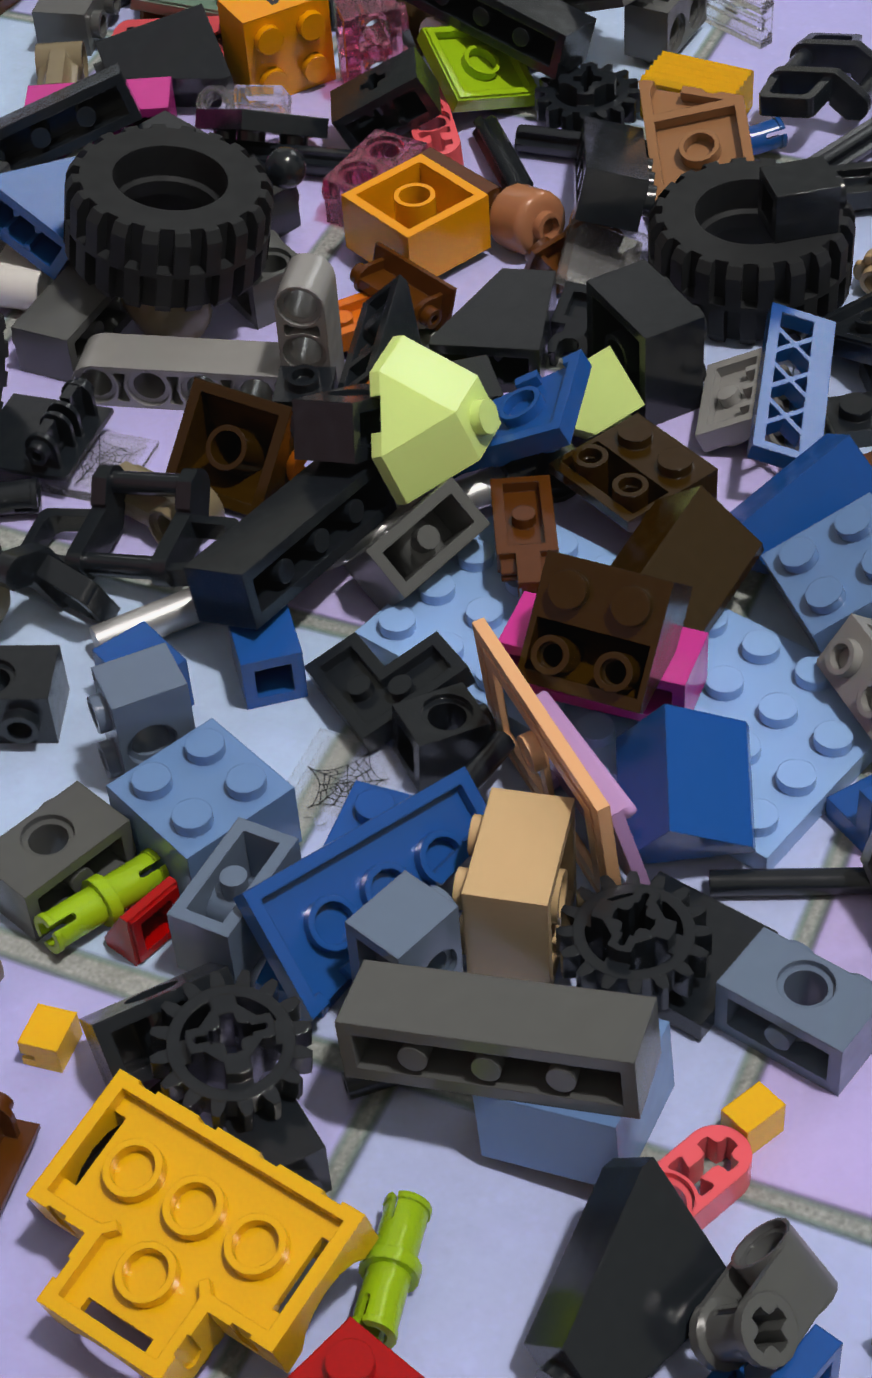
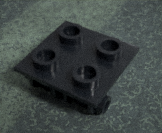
M85 378L67 381L62 387L60 400L13 393L0 411V472L68 482L113 415V408L96 405L93 393L94 387Z

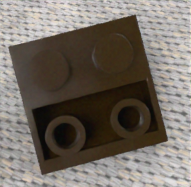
M639 413L548 463L551 475L630 533L636 530L657 499L702 485L717 500L718 469Z
M548 550L518 669L530 684L643 714L676 652L693 587Z

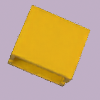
M38 1003L17 1042L20 1053L26 1054L22 1056L23 1064L63 1073L83 1034L77 1012Z
M758 1081L721 1109L720 1125L731 1127L743 1134L750 1143L752 1154H754L784 1131L786 1104Z

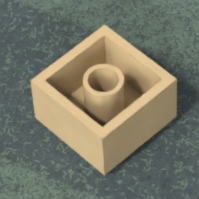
M492 787L484 815L474 814L472 816L467 843L468 855L472 856L469 868L458 867L452 890V899L458 905L459 910L463 911L459 920L462 955H466L467 973L554 984L560 956L556 955V928L561 927V909L563 905L573 906L577 890L575 798Z

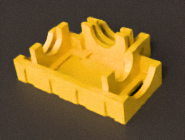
M122 1069L118 1070L26 1194L45 1218L79 1239L68 1255L70 1260L56 1278H51L36 1301L58 1323L73 1333L80 1334L107 1350L144 1378H194L225 1334L288 1374L303 1351L305 1334L312 1316L327 1290L339 1275L353 1263L365 1259L379 1239L368 1218L362 1212L345 1202H342L340 1205L330 1199L320 1187L281 1164L278 1166L273 1165L265 1160L258 1150L219 1127L216 1130L203 1122L199 1115L159 1091L154 1094L146 1089L140 1080ZM121 1124L79 1183L75 1185L81 1168L95 1146L109 1131ZM313 1258L316 1259L315 1263L313 1264L309 1272L306 1274V1276L304 1277V1279L302 1280L294 1294L291 1296V1298L279 1314V1309L282 1302L285 1300V1298L287 1297L295 1283L298 1281V1279L300 1278V1276L302 1275L310 1261ZM92 1301L153 1340L144 1352L85 1313Z

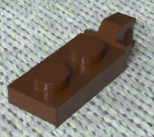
M550 475L490 479L498 573H501L502 582L517 581L518 600H520L524 591L537 594L547 551L559 552Z

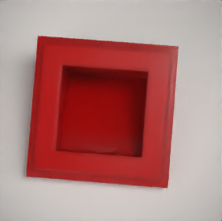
M169 875L120 916L104 937L106 944L135 966L144 962L171 939L166 914L180 896L177 880Z

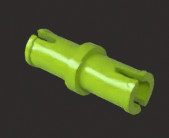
M146 848L139 855L105 876L96 873L83 880L81 884L82 890L49 910L34 916V926L39 937L57 926L65 924L64 927L52 934L53 937L44 942L45 946L54 954H59L67 946L99 926L112 927L118 918L124 914L125 910L135 905L170 875L164 864L145 877H140V875L149 871L152 868L151 865L159 861L161 857L154 850Z
M399 1190L398 1196L390 1192L384 1198L383 1212L376 1233L379 1239L367 1257L359 1263L358 1273L363 1281L352 1315L354 1320L381 1342L383 1341V1344L390 1349L397 1343L398 1328L407 1295L419 1285L422 1264L418 1259L427 1223L432 1215V1206L429 1201L415 1192Z

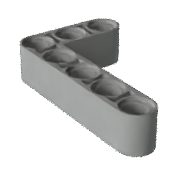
M301 253L289 260L274 301L278 342L98 333L91 336L86 342L71 380L85 378L90 381L94 387L93 393L96 405L183 411L187 404L194 377L270 401L273 398L280 366L308 364L319 367H336L339 384L345 362L334 269L326 259L317 254Z

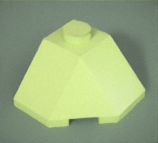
M404 335L392 337L369 372L370 397L380 398L381 432L371 433V458L397 505H405L478 462L501 425L497 407L489 399L478 375Z
M610 345L588 358L592 368L573 436L588 439L600 432L603 433L632 416L631 413L645 405Z

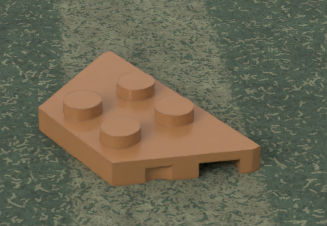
M651 80L638 81L649 158L653 159L652 171L655 172L653 185L657 186L655 201L670 182L675 183L681 174L691 169L697 172L701 170L704 164L715 161L719 164L730 163L731 158L746 157V161H755L743 95L726 92L707 93L701 88L683 86L680 93L657 90L655 82Z

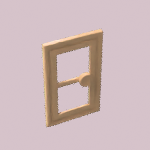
M485 618L473 621L472 627L488 708L493 716L496 731L499 730L507 733L515 743V748L508 757L532 793L555 795L549 764L550 758L584 810L590 853L575 831L576 863L596 893L600 892V877L608 875L616 885H622L609 803ZM503 688L531 729L518 735L517 740L510 731Z

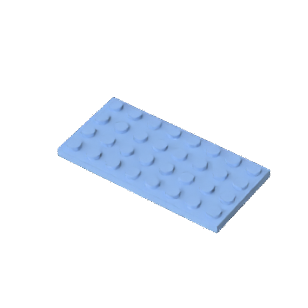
M492 515L487 518L490 522L487 528L407 598L393 606L387 604L355 631L385 666L437 631L468 665L476 682L467 689L478 704L484 703L487 707L488 704L472 622L484 617L499 639L519 601L517 581L502 582L501 573H498ZM556 524L559 553L606 565H611L617 557V554ZM725 608L709 631L707 680L694 710L743 720L749 726L756 852L729 856L752 869H773L825 813L827 797L850 786L872 762V740L817 666V659L820 654ZM503 689L510 731L517 738L518 735L531 729ZM555 701L617 781L616 737L639 721Z

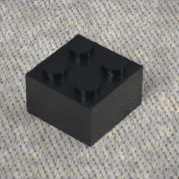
M645 259L587 280V357L590 358L609 345L611 346L645 404L631 413V415L639 413L654 425H658L700 408L703 382L707 376L704 364V337L708 333L707 321L702 310L697 305H692L674 288L672 282L667 277L662 276Z

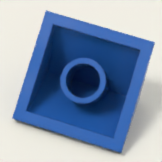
M663 704L616 737L617 783L637 808V812L632 817L626 819L643 864L756 852L749 726L746 721Z

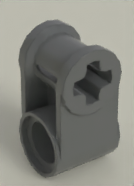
M775 1218L766 1221L746 1235L734 1250L731 1262L704 1300L695 1308L689 1323V1340L691 1349L698 1362L708 1370L718 1373L738 1370L746 1362H749L753 1367L761 1369H774L784 1366L793 1358L797 1346L817 1316L834 1299L838 1290V1282L786 1218Z

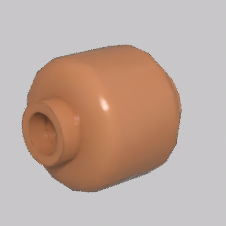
M516 183L503 189L494 200L489 213L490 232L495 242L507 250L526 255L532 245L541 238L548 237L551 240L561 234L565 227V210L560 199L550 191L528 184Z

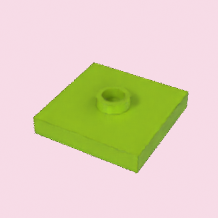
M453 26L421 28L416 40L435 78L439 82L440 89L452 113L535 106V88H537V85L527 65Z

